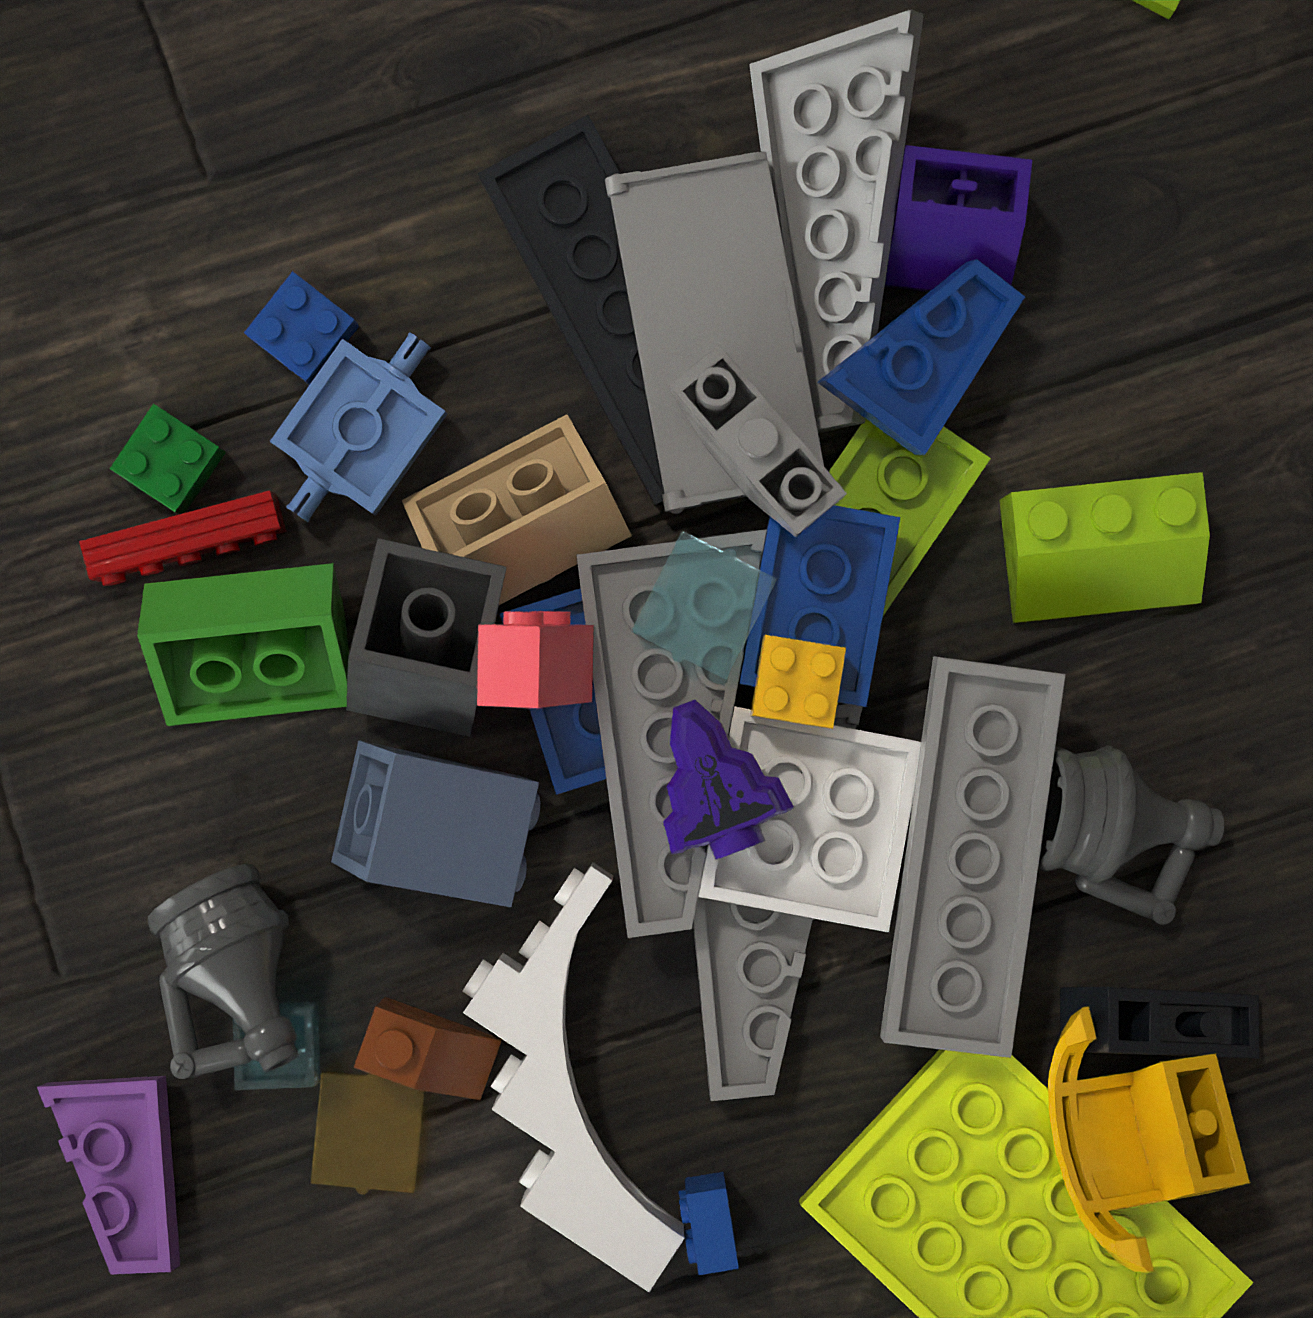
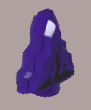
M695 699L673 708L670 746L678 769L667 785L672 812L663 821L671 854L683 853L687 849L709 844L714 858L717 860L766 841L760 824L778 814H785L794 809L780 778L765 776L752 753L732 748L722 723Z

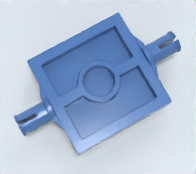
M409 332L408 337L396 354L387 363L384 360L366 356L344 339L340 341L270 440L272 444L294 458L304 474L308 476L290 504L286 506L288 509L309 522L312 514L330 491L333 494L351 498L375 516L378 514L447 416V412L422 395L409 378L425 354L430 351L431 347L421 339L419 341L417 336Z

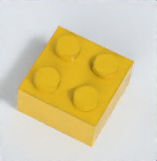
M764 635L750 716L833 729L846 648Z

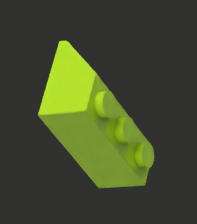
M1203 472L1011 492L999 500L1013 623L1182 606L1202 602L1210 538Z

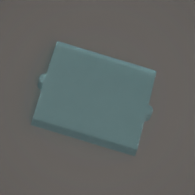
M682 531L631 632L671 652L672 659L675 662H682L685 659L726 680L777 579L737 559L736 552L733 549L729 548L723 552Z

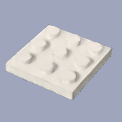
M734 706L728 734L732 748L752 753L765 776L779 777L794 809L785 814H778L760 824L766 840L762 843L715 860L711 847L708 844L698 896L889 932L912 809L921 742L835 725L833 729L755 717L750 716L751 709Z

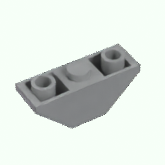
M720 344L669 385L671 393L709 453L753 503L793 536L797 537L846 496L847 493Z

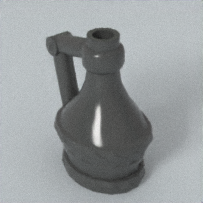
M1108 745L1096 751L1077 754L1061 747H1055L1038 869L1048 872L1062 868L1076 873L1075 882L1082 892L1144 916L1158 924L1165 925L1170 923L1175 917L1176 909L1174 903L1194 860V850H1199L1206 845L1215 846L1220 842L1224 832V817L1219 809L1210 808L1205 802L1200 800L1182 799L1176 803L1161 797L1149 788L1141 776L1132 768L1125 753ZM1174 843L1151 892L1112 877L1119 868L1139 853L1160 844Z
M240 864L212 874L171 896L148 916L149 929L156 938H161L163 954L167 965L159 977V985L174 1056L170 1067L175 1077L179 1079L198 1077L247 1064L252 1060L259 1062L264 1073H267L292 1062L300 1056L295 1045L297 1040L296 1030L290 1019L281 1016L276 996V969L283 949L285 932L289 929V917L283 910H278L260 888L259 871L253 864ZM188 992L212 1002L230 1015L244 1031V1038L199 1049Z

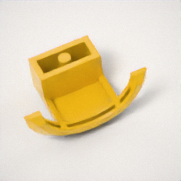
M1083 1007L1070 1017L1054 1050L1049 1071V1118L1056 1156L1066 1189L1086 1229L1121 1265L1135 1272H1151L1154 1270L1146 1237H1137L1127 1232L1113 1218L1109 1211L1203 1195L1248 1184L1250 1182L1216 1054L1163 1061L1134 1072L1077 1080L1084 1051L1090 1042L1097 1039L1089 1007Z

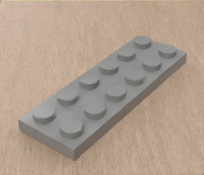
M933 656L880 1038L884 1043L1011 1058L1066 674Z

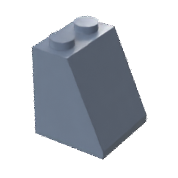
M358 740L331 862L366 882L512 907L514 893L521 889L526 876L527 863L523 853L528 830L534 828L540 813V797L537 794L539 782L510 773Z

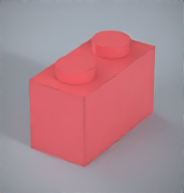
M504 611L503 624L478 625L477 705L543 708L592 702L594 625L570 624L571 612Z

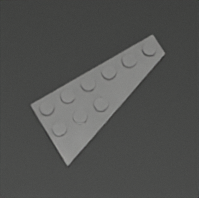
M912 9L749 64L761 152L766 151L818 433L865 423V418L817 382L878 334L924 17L923 13Z
M767 529L576 555L586 625H594L593 683L628 938L692 929L707 845L690 848L683 853L671 854L663 823L672 812L667 785L678 769L670 746L673 708L695 699L722 723L728 737Z
M849 704L837 705L834 725L856 729L857 725H859L862 707ZM698 896L693 928L711 1101L775 1094L791 1024V1012L799 978H801L804 967L805 951L814 918Z

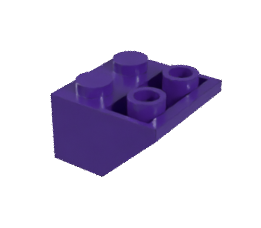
M905 145L884 287L930 292L963 264L976 259L1008 284L1012 285L1026 223L1033 160Z

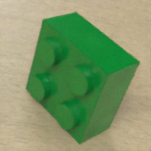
M153 403L110 467V470L175 513L183 514L186 513L227 451Z

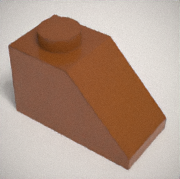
M384 997L375 1006L353 1068L415 1090L481 1100L502 1039Z

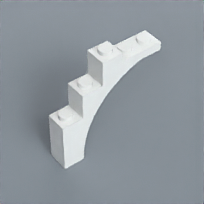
M592 863L585 874L576 868L572 870L553 899L563 906L550 927L539 920L518 953L528 959L524 966L505 953H502L494 966L483 959L462 991L473 998L463 1013L525 1054L522 1060L511 1054L490 1086L500 1093L495 1100L492 1110L552 1150L547 1155L539 1149L522 1174L519 1183L527 1187L524 1192L520 1207L650 1292L684 1240V1224L648 1198L625 1175L606 1150L589 1120L577 1090L569 1058L566 1034V988L570 960L580 928L613 880V875Z

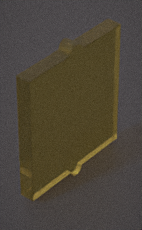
M323 1071L320 1081L311 1183L355 1187L359 1194H366L369 1189L414 1193L425 1091L415 1090L370 1073L368 1075Z

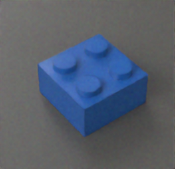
M292 271L244 334L310 385L340 341L344 339L348 342L359 328V325L351 316Z
M724 1172L685 1178L686 1190L679 1191V1204L682 1223L691 1224V1229L685 1230L689 1264L697 1263L699 1275L739 1269Z

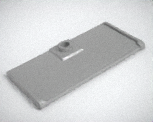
M766 151L644 172L616 173L605 179L606 190L612 205L664 494H662L665 512L678 514L684 509L700 507L703 504L747 497L709 453L669 389V385L719 344L824 466Z

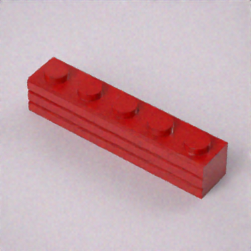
M269 490L79 541L88 578L98 582L102 581L103 586H110L125 582L126 574L140 571L141 576H147L164 571L163 565L178 561L179 566H185L202 561L201 554L216 551L217 556L231 554L239 551V544L254 541L255 546L269 544L277 541L276 534L286 532L277 494Z

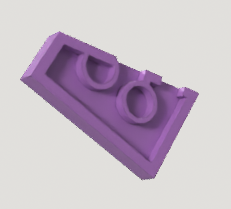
M166 1076L48 1082L38 1086L37 1089L44 1107L51 1106L63 1136L58 1142L66 1162L73 1161L86 1194L82 1203L110 1274L171 1272L179 1267L180 1253Z

